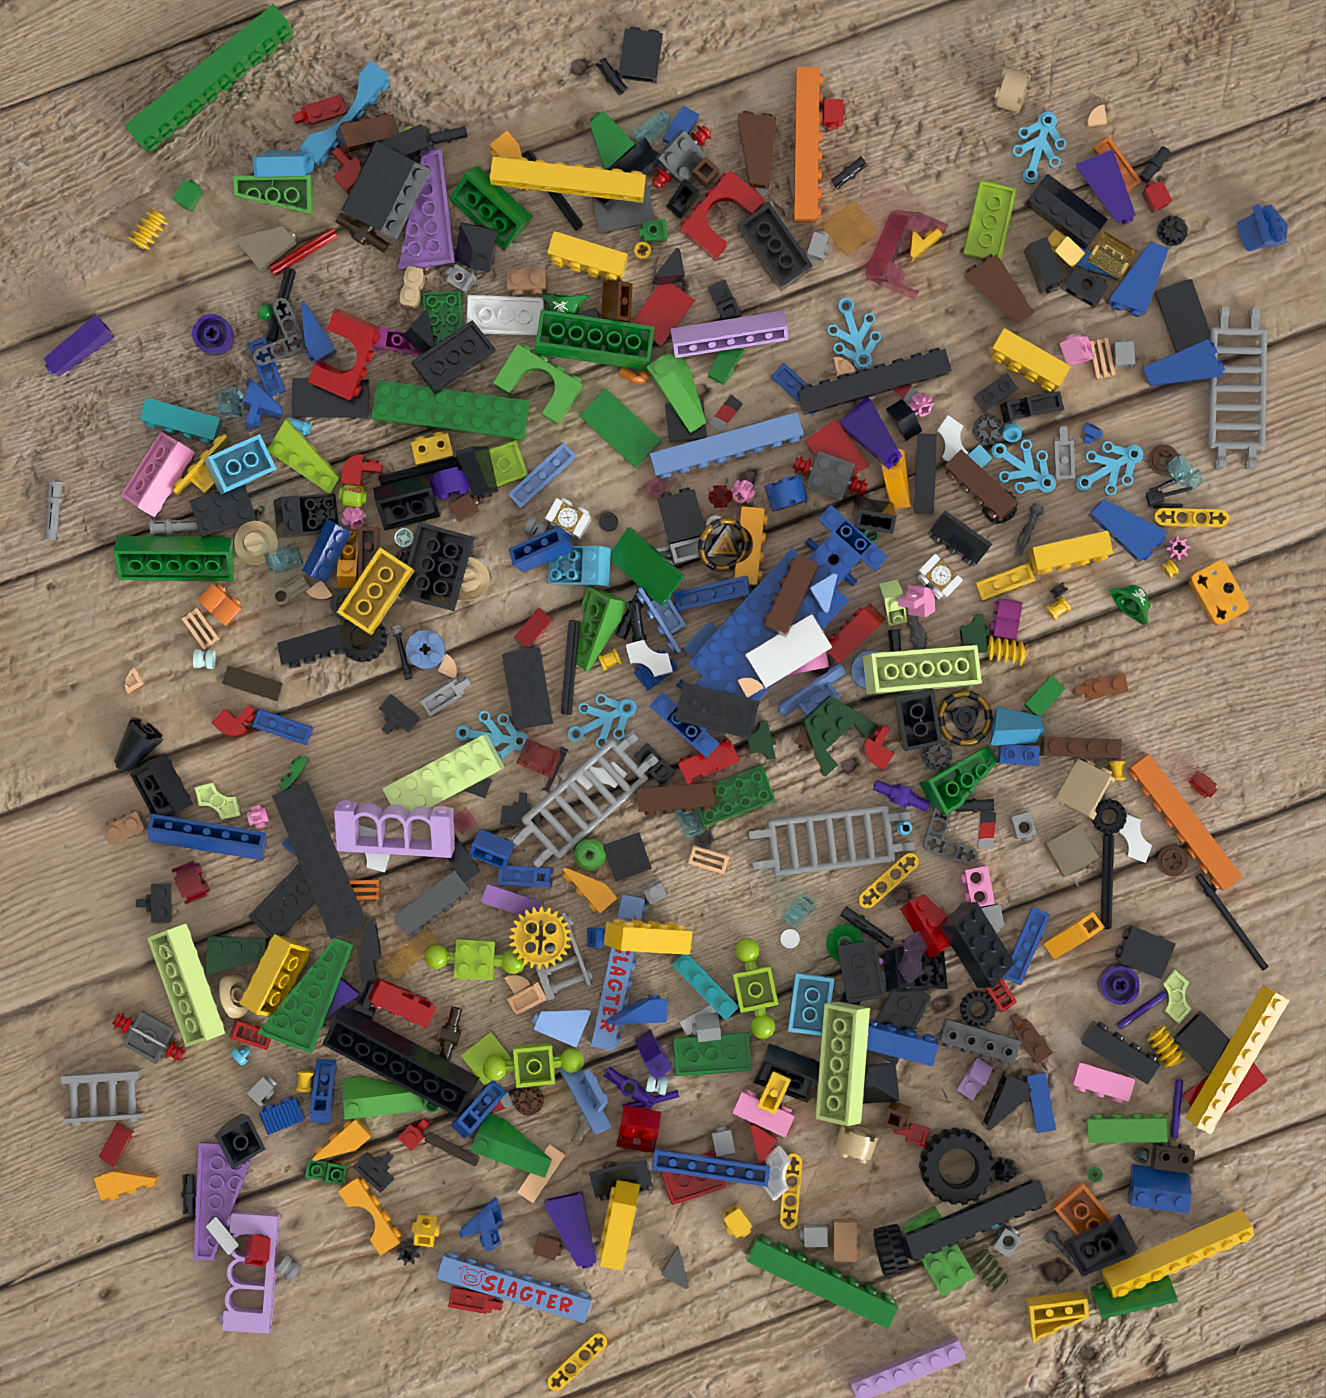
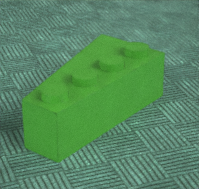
M311 175L233 176L234 196L237 198L314 216L313 177Z
M1113 1113L1111 1116L1092 1114V1117L1088 1118L1089 1143L1168 1142V1113H1132L1131 1115Z

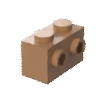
M507 270L508 293L519 296L523 295V293L541 295L547 292L546 270Z
M130 810L122 814L124 818L118 821L114 818L105 823L106 827L102 828V831L110 846L116 845L148 828V824L141 811L134 812V810Z
M833 1219L832 1258L834 1262H857V1256L861 1255V1246L857 1244V1237H861V1225H857L856 1219Z

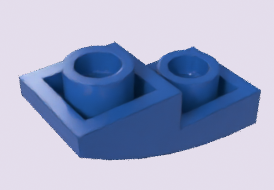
M682 106L668 128L663 141L669 144L681 130H684L689 135L690 130L699 119V114Z

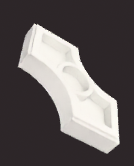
M949 415L936 431L944 441V453L941 458L946 462H949L961 449L968 454L962 446L960 439L963 425Z
M645 640L626 645L631 664L645 665L652 671L654 677L673 672L668 653L661 654L652 651L647 646Z
M610 763L622 778L627 775L616 763ZM591 766L588 768L602 784H608L613 788L618 785L603 767L596 768ZM583 774L576 779L587 790L593 786Z
M1127 815V822L1124 828L1118 832L1126 840V856L1146 863L1152 844L1148 843L1141 834V820Z
M359 825L360 836L377 837L378 832L376 829ZM365 853L367 868L386 872L391 854Z
M777 1146L765 1158L766 1164L770 1165L768 1187H764V1189L773 1201L777 1200L789 1189L785 1173L791 1160L781 1146Z

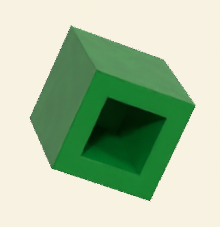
M183 179L172 200L181 207L193 212L203 192L200 189V185L195 181L190 180L188 182Z

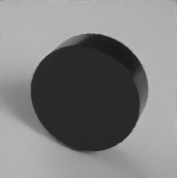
M606 512L601 515L599 525L602 530L612 532L618 526V518L615 514Z

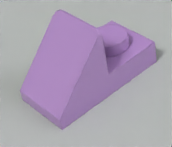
M976 1057L956 1090L974 1100L982 1085H986L993 1067Z

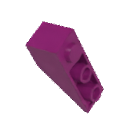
M380 328L379 334H381L378 344H374L373 349L421 355V352L402 336L405 332Z

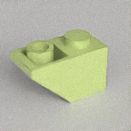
M898 579L879 584L888 625L893 626L907 622L905 607L898 606V598L903 596Z

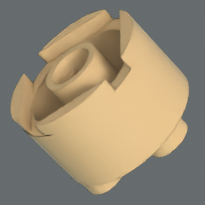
M1003 69L1000 87H997L994 104L997 107L1019 113L1026 96V85L1029 83L1031 75L1012 69Z
M841 1125L835 1148L838 1150L837 1154L844 1158L851 1156L856 1158V1161L867 1164V1161L872 1159L879 1136L874 1133V1136L869 1134V1129L859 1125L848 1127Z

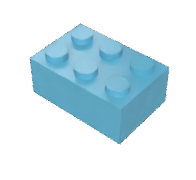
M260 434L204 459L220 495L276 470Z
M800 972L794 973L787 1025L789 1032L822 1036L824 1004L831 1003L834 985L833 977Z

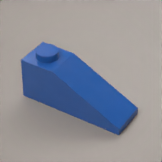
M303 301L301 302L305 346L308 349L305 353L311 362L314 360L316 363L319 360L323 362L337 353L308 305Z
M649 994L648 998H640L608 1018L607 1023L623 1025L667 1022V999L660 998L659 994Z
M317 1059L309 1112L311 1122L331 1123L336 1060Z
M491 1080L450 1126L459 1135L466 1138L471 1135L507 1092L495 1081Z

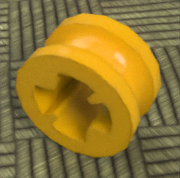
M646 242L637 243L634 248L635 257L641 261L647 260L651 255L650 245ZM640 247L648 249L645 256H641V253L638 254Z
M1168 559L1166 564H1161L1163 571L1170 579L1173 577V574L1177 575L1179 573L1172 560Z

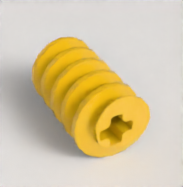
M151 207L149 209L152 213L145 212L147 219H140L143 226L136 225L139 232L132 231L131 233L134 238L127 237L140 248L150 250L148 242L155 243L152 236L159 237L156 230L163 232L161 224L168 225L165 217Z
M989 636L987 641L988 652H985V655H989V660H992L995 655L997 662L1000 661L1001 657H1004V663H1007L1009 658H1011L1012 664L1019 660V665L1022 666L1027 653V643L1024 647L1023 642L1019 641L1016 646L1015 640H1012L1009 644L1008 639L1005 638L1001 643L1000 637L993 641V636Z
M1165 1024L1153 1029L1149 1033L1150 1036L1146 1039L1147 1042L1153 1040L1151 1048H1158L1155 1051V1055L1162 1054L1159 1061L1166 1060V1063L1163 1065L1164 1068L1176 1066L1186 1059L1185 1056H1181L1183 1053L1181 1049L1176 1050L1178 1044L1173 1043L1174 1038L1169 1036V1030H1164Z

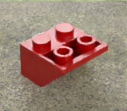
M624 1105L616 1146L624 1149L654 1153L662 1112Z

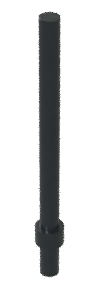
M1202 873L1196 875L1195 878L1202 886L1203 893L1212 900L1261 970L1267 969L1269 966L1215 893L1216 889L1213 885L1207 882Z

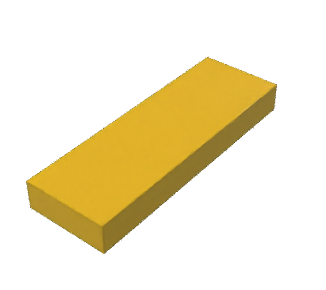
M1027 563L976 582L975 586L981 601L1036 581L1030 564Z

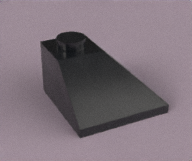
M461 222L455 261L470 269L489 272L493 266L498 230Z
M896 1062L865 1065L862 1104L900 1101Z
M243 1113L225 1123L214 1135L231 1169L238 1167L266 1150L250 1117Z

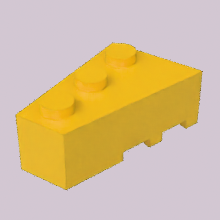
M1083 1291L1026 1298L1029 1334L1033 1343L1046 1335L1055 1334V1331L1068 1328L1089 1318L1088 1300Z

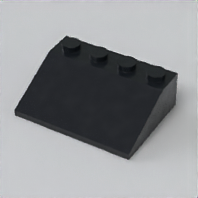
M375 140L341 210L397 239L431 169Z
M418 522L407 565L415 571L399 593V597L455 611L475 537Z

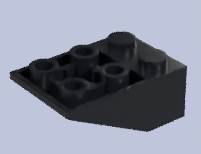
M335 494L286 496L273 500L277 538L320 534L327 519L339 524Z
M894 949L883 954L887 992L948 989L944 951L932 958L928 957L925 950Z

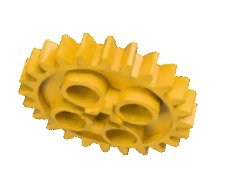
M540 906L539 912L536 911L535 907H532V913L525 910V917L519 914L520 921H513L516 928H510L514 935H510L509 938L514 939V942L510 943L509 946L516 947L512 953H519L516 958L517 960L524 958L523 965L529 961L530 968L537 964V968L540 970L541 965L544 964L545 968L548 969V963L551 962L553 966H556L555 959L562 961L560 955H567L564 948H570L571 946L566 944V941L572 940V938L567 937L566 934L570 933L571 930H565L568 922H561L564 916L556 917L558 911L550 914L551 908L549 907L546 912L543 911L542 906ZM541 920L543 922L542 936H545V940L541 941L542 951L541 955H538L539 941L535 939V936L539 935V921ZM529 922H533L536 925V930L533 933L526 931V925ZM548 923L555 925V931L552 934H548L545 931V926ZM528 942L535 944V950L532 953H528L525 950V945ZM548 942L554 944L555 949L552 953H546L544 950Z

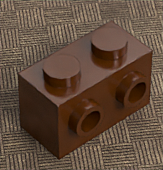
M620 280L603 283L601 319L631 322L632 283Z

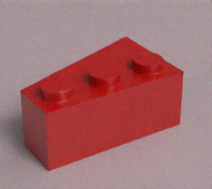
M871 603L864 609L859 607L852 614L854 618L850 622L846 620L839 627L841 631L837 635L833 633L827 638L832 646L827 652L839 664L886 619Z
M724 738L717 741L719 745L707 758L698 750V755L691 757L689 754L680 758L681 762L678 763V766L687 785L740 761L731 740L726 741Z
M925 894L909 901L900 908L929 958L951 947L939 927L948 916Z
M377 977L368 996L373 1007L380 1010L385 1008L389 1010L390 1014L404 1017L407 1021L427 1028L436 1009V1006L430 999Z

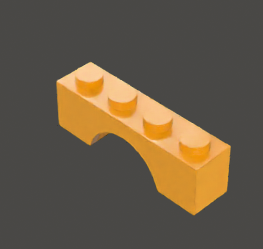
M742 506L740 524L748 531L753 548L747 559L736 563L734 578L748 576L749 585L757 586V582H761L762 571H759V563H763L764 552L761 551V544H765L766 533L762 532L763 525H767L768 514L764 513V508Z
M357 1176L342 1186L338 1193L348 1207H362L372 1214L375 1221V1230L370 1241L381 1256L401 1242L402 1239L400 1237L402 1234L396 1226L393 1227L391 1224V1217L386 1210L383 1211L379 1206L381 1203L375 1194L372 1195L368 1188L370 1186L367 1180Z

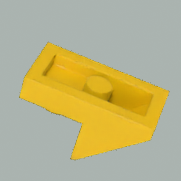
M938 228L934 232L930 230L923 236V240L913 229L909 260L912 262L938 241L943 235Z
M1054 230L1048 237L1054 255L1071 268H1074L1085 255V252L1068 236H1063L1057 230Z
M772 1071L766 1086L763 1087L757 1107L775 1115L791 1078Z

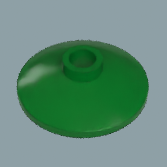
M838 925L829 932L826 938L827 952L838 962L840 960L837 946L841 945L842 940H847L848 944L864 941L861 932L852 925Z

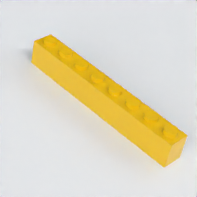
M498 155L492 158L490 183L497 186L643 203L646 175L639 171L626 173L621 169L609 171L598 166L585 168L581 164L567 166L563 162L550 164L545 160H536L534 162L522 157L509 159L508 156Z
M1265 985L1261 987L1185 1116L1193 1125L1210 1134L1212 1133L1289 1002L1287 998Z
M1239 1209L1101 1270L1103 1281L1113 1298L1124 1296L1128 1292L1140 1289L1152 1281H1159L1168 1274L1177 1273L1184 1267L1195 1265L1202 1259L1211 1258L1218 1252L1229 1250L1234 1245L1249 1241L1254 1237L1253 1226L1243 1210Z

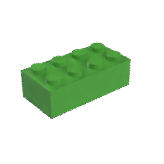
M934 1205L901 1225L907 1233L942 1217ZM958 1245L952 1247L945 1246L941 1252L926 1254L925 1258L922 1259L942 1296L975 1278Z

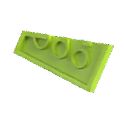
M288 418L285 419L269 446L268 452L331 494L341 476L317 453L315 447L304 439V435L293 427L292 422Z

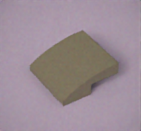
M1081 824L1045 843L1062 877L1099 858Z

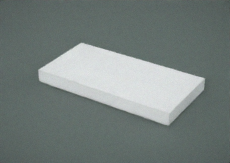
M468 295L466 324L473 320L484 335L537 337L540 311L544 310V299L538 297Z
M811 614L793 625L787 637L777 635L747 653L746 657L765 688L829 650L832 646Z

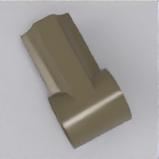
M299 574L282 587L276 588L272 593V599L278 606L284 607L310 587L303 576ZM279 593H286V599L284 601H277V595Z

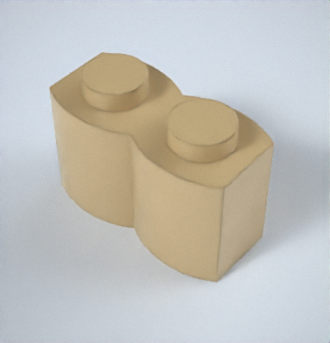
M408 266L404 273L405 285L400 292V302L403 308L417 310L421 303L420 291L425 284V274L421 268Z

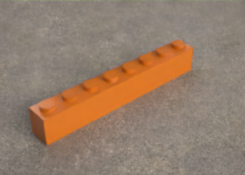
M820 67L796 68L793 223H816L817 218H821V206H818V199H821V187H818V180L822 178V168H818V161H822V149L818 148L819 142H822V130H819V123H822L823 112L819 111V104L823 103V92H819V85H823V73H820Z
M1145 754L1128 767L1130 770L1129 776L1134 782H1139L1142 786L1140 788L1141 792L1146 797L1151 798L1153 808L1158 813L1161 812L1165 818L1163 820L1169 828L1173 827L1178 841L1181 844H1186L1188 847L1186 851L1193 859L1196 858L1200 863L1198 867L1204 874L1210 876V883L1216 890L1225 891L1242 878V875L1150 754Z

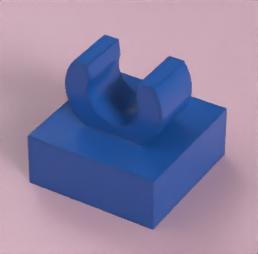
M1087 421L1082 428V431L1086 433L1083 442L1088 445L1091 444L1094 437L1100 440L1103 434L1102 429Z
M587 928V947L603 948V934H605L603 928Z

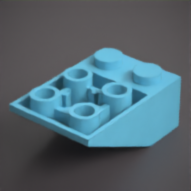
M572 546L573 551L549 561L548 584L609 586L611 548L602 546Z

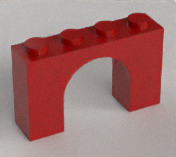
M731 170L719 177L717 180L718 185L715 188L711 187L705 194L706 199L702 203L699 201L693 208L694 213L690 217L686 216L680 223L682 226L680 232L714 261L724 252L728 243L710 228L707 222V214L710 208L719 202L727 201L736 204L750 216L765 203V199Z
M339 308L335 310L327 330L345 337L354 345L357 353L356 363L352 369L341 370L319 360L314 364L308 382L347 400H351L355 396L357 397L362 387L359 385L361 379H364L368 372L366 368L367 363L371 362L374 356V351H372L374 344L377 345L380 340L381 334H379L381 327Z

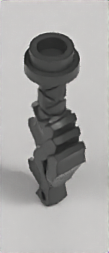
M1036 503L1030 506L1031 515L1018 536L1015 556L1021 557L1023 555V551L1030 541L1031 531L1035 527L1034 524L1038 516L1043 515V506Z
M913 616L906 624L911 629L909 641L913 643V649L915 650L926 649L927 632L918 622V616Z
M1050 1229L1044 1235L1045 1241L1053 1243L1059 1248L1068 1261L1076 1267L1065 1244L1059 1240L1058 1232Z

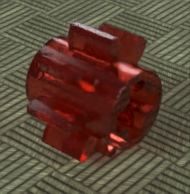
M727 485L713 486L714 490H711L708 495L710 503L714 504V508H727V504L732 500L731 491L727 489Z

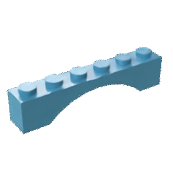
M370 61L359 74L357 95L348 113L332 127L310 134L300 146L299 151L312 152V159L318 168L321 164L325 165L330 158V153L337 147H340L336 135V130L340 124L345 121L357 122V120L363 118L366 115V109L377 102V96L380 92H384L389 87V81L391 80L389 75L374 62Z

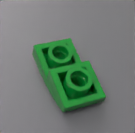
M735 348L721 351L708 373V378L725 385L733 374L735 365L743 356L744 349Z
M1051 675L1038 690L1033 692L1024 706L1034 715L1040 716L1058 698L1065 687Z
M298 756L291 761L292 766L289 769L293 775L289 773L280 780L282 783L278 786L282 791L292 787L300 778L309 761L307 756Z
M308 1158L304 1177L322 1180L325 1183L344 1185L347 1165L325 1160L313 1161L312 1158Z

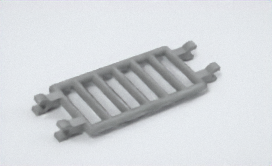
M1221 307V309H1218L1219 327H1212L1210 329V343L1214 342L1218 352L1215 353L1216 359L1217 354L1259 355V366L1224 365L1225 370L1222 373L1259 374V385L1217 384V378L1209 379L1208 447L1217 449L1215 469L1227 467L1226 449H1247L1246 469L1254 470V468H1257L1256 452L1265 448L1267 330L1259 328L1260 308L1252 307L1249 310V328L1228 327L1230 307ZM1218 335L1259 336V347L1218 346ZM1217 392L1258 393V404L1217 403ZM1216 411L1258 412V423L1216 422ZM1216 430L1258 431V442L1216 441Z
M632 730L619 743L614 739L608 740L522 817L521 820L526 826L511 838L518 846L529 834L533 833L546 847L532 858L537 868L551 855L556 859L562 858L648 781V777L644 772L659 760L651 753L640 765H637L624 750L639 739ZM611 748L639 778L631 786L603 757ZM596 761L624 790L617 799L588 769ZM583 774L610 803L602 812L574 782L580 775ZM567 787L596 816L590 823L586 824L560 795ZM553 799L581 828V831L574 837L547 810L546 806ZM539 812L566 840L567 843L559 850L531 821Z
M887 805L769 819L767 821L768 829L748 831L749 839L769 837L771 860L752 862L753 870L773 868L775 876L893 862L895 860L894 852L914 850L913 842L893 844L891 821L910 819V814L908 811L889 814V807ZM882 813L887 855L875 856L870 814ZM863 815L868 857L856 859L851 817ZM844 818L849 860L837 861L832 819ZM825 820L830 862L818 863L813 821ZM806 823L810 865L799 866L794 824ZM787 825L792 867L780 868L775 826Z

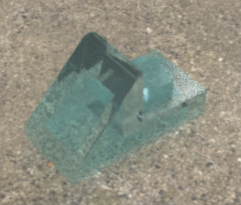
M1178 454L1165 466L1183 488L1193 487L1192 490L1186 491L1189 495L1203 482L1201 471L1193 468L1182 454Z
M298 547L264 554L269 573H280L303 566Z
M693 808V812H682V809H675V814L687 839L705 832L695 808Z
M800 893L790 907L782 914L781 918L796 929L818 905L807 895Z

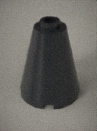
M132 717L129 720L114 759L117 769L123 772L130 771L164 740L162 733L152 724L147 723L145 725L141 723L142 719Z

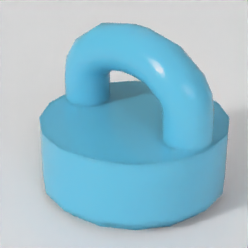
M1006 423L1003 429V438L1008 442L1019 441L1022 436V428L1014 423Z
M244 1046L238 1050L235 1047L230 1054L240 1065L244 1066L248 1062L246 1056L249 1054L250 1048Z

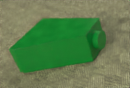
M602 111L600 114L596 113L590 119L591 122L589 124L604 170H608L635 144Z

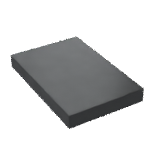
M645 184L643 203L619 200L607 210L597 202L595 197H592L600 234L640 226L645 221H655L648 184Z

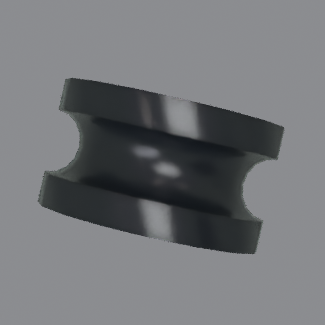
M1061 582L1049 592L1053 593V598L1056 599L1066 592L1068 587H1064V582Z
M702 830L696 835V841L699 846L708 847L713 842V835L708 830ZM701 834H709V843H700L699 840L701 838L699 836Z

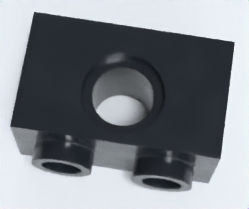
M1075 266L1061 290L1095 308L1109 285L1105 283L1106 280L1102 277H1094L1089 274V270L1086 268ZM1083 281L1090 284L1089 290H1085L1082 287Z
M1006 373L975 394L973 399L982 412L985 413L1013 394L1018 387L1009 374Z

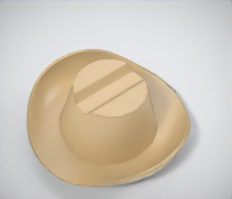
M247 522L238 529L235 535V551L238 557L247 564H263L270 560L277 551V535L269 525L263 522Z
M469 557L458 597L460 600H475L481 597L489 587L490 575L488 569L476 558Z
M237 974L226 975L220 981V1000L225 1012L231 1018L242 1017L249 1011L240 1002L250 981Z

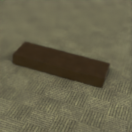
M227 666L222 684L274 701H278L283 686L281 682L232 666Z
M430 1131L424 1139L425 1142L473 1166H476L480 1159L479 1156Z

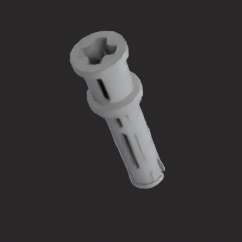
M47 481L49 487L48 497L45 499L46 503H48L45 539L57 540L59 508L63 502L61 498L62 487L65 483Z
M150 519L151 536L158 533L171 535L173 532L199 530L195 519Z

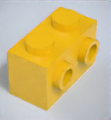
M442 431L434 433V437L426 438V436L415 438V441L411 442L416 465L420 466L455 457L450 435Z
M738 1201L722 1212L723 1220L725 1221L724 1227L731 1236L734 1234L736 1238L739 1236L743 1238L751 1232L753 1227L752 1221Z

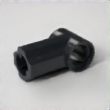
M367 981L354 1011L372 1020L376 1008L371 1005L372 1002L368 999L374 983Z

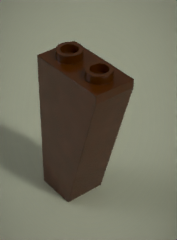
M743 111L738 113V127L749 186L751 188L769 189L776 117H773L770 113L754 115L753 112Z
M989 254L982 259L983 263L977 267L974 264L965 270L967 272L964 275L965 279L1016 323L1034 313L997 254L995 256Z

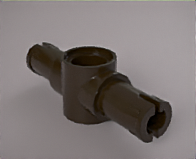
M343 213L338 215L335 222L347 229L351 234L350 237L364 246L366 244L368 246L372 245L383 253L387 251L390 243L377 236L372 226L362 221H354Z
M455 1006L451 1007L448 1022L445 1023V1026H442L438 1041L441 1046L439 1056L450 1061L452 1050L455 1049V1046H458L461 1035L459 1021L462 1008Z

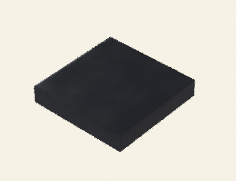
M700 400V404L704 413V403L703 400ZM665 404L669 443L707 438L706 424L690 434L669 404Z
M640 833L603 845L615 881L652 869Z

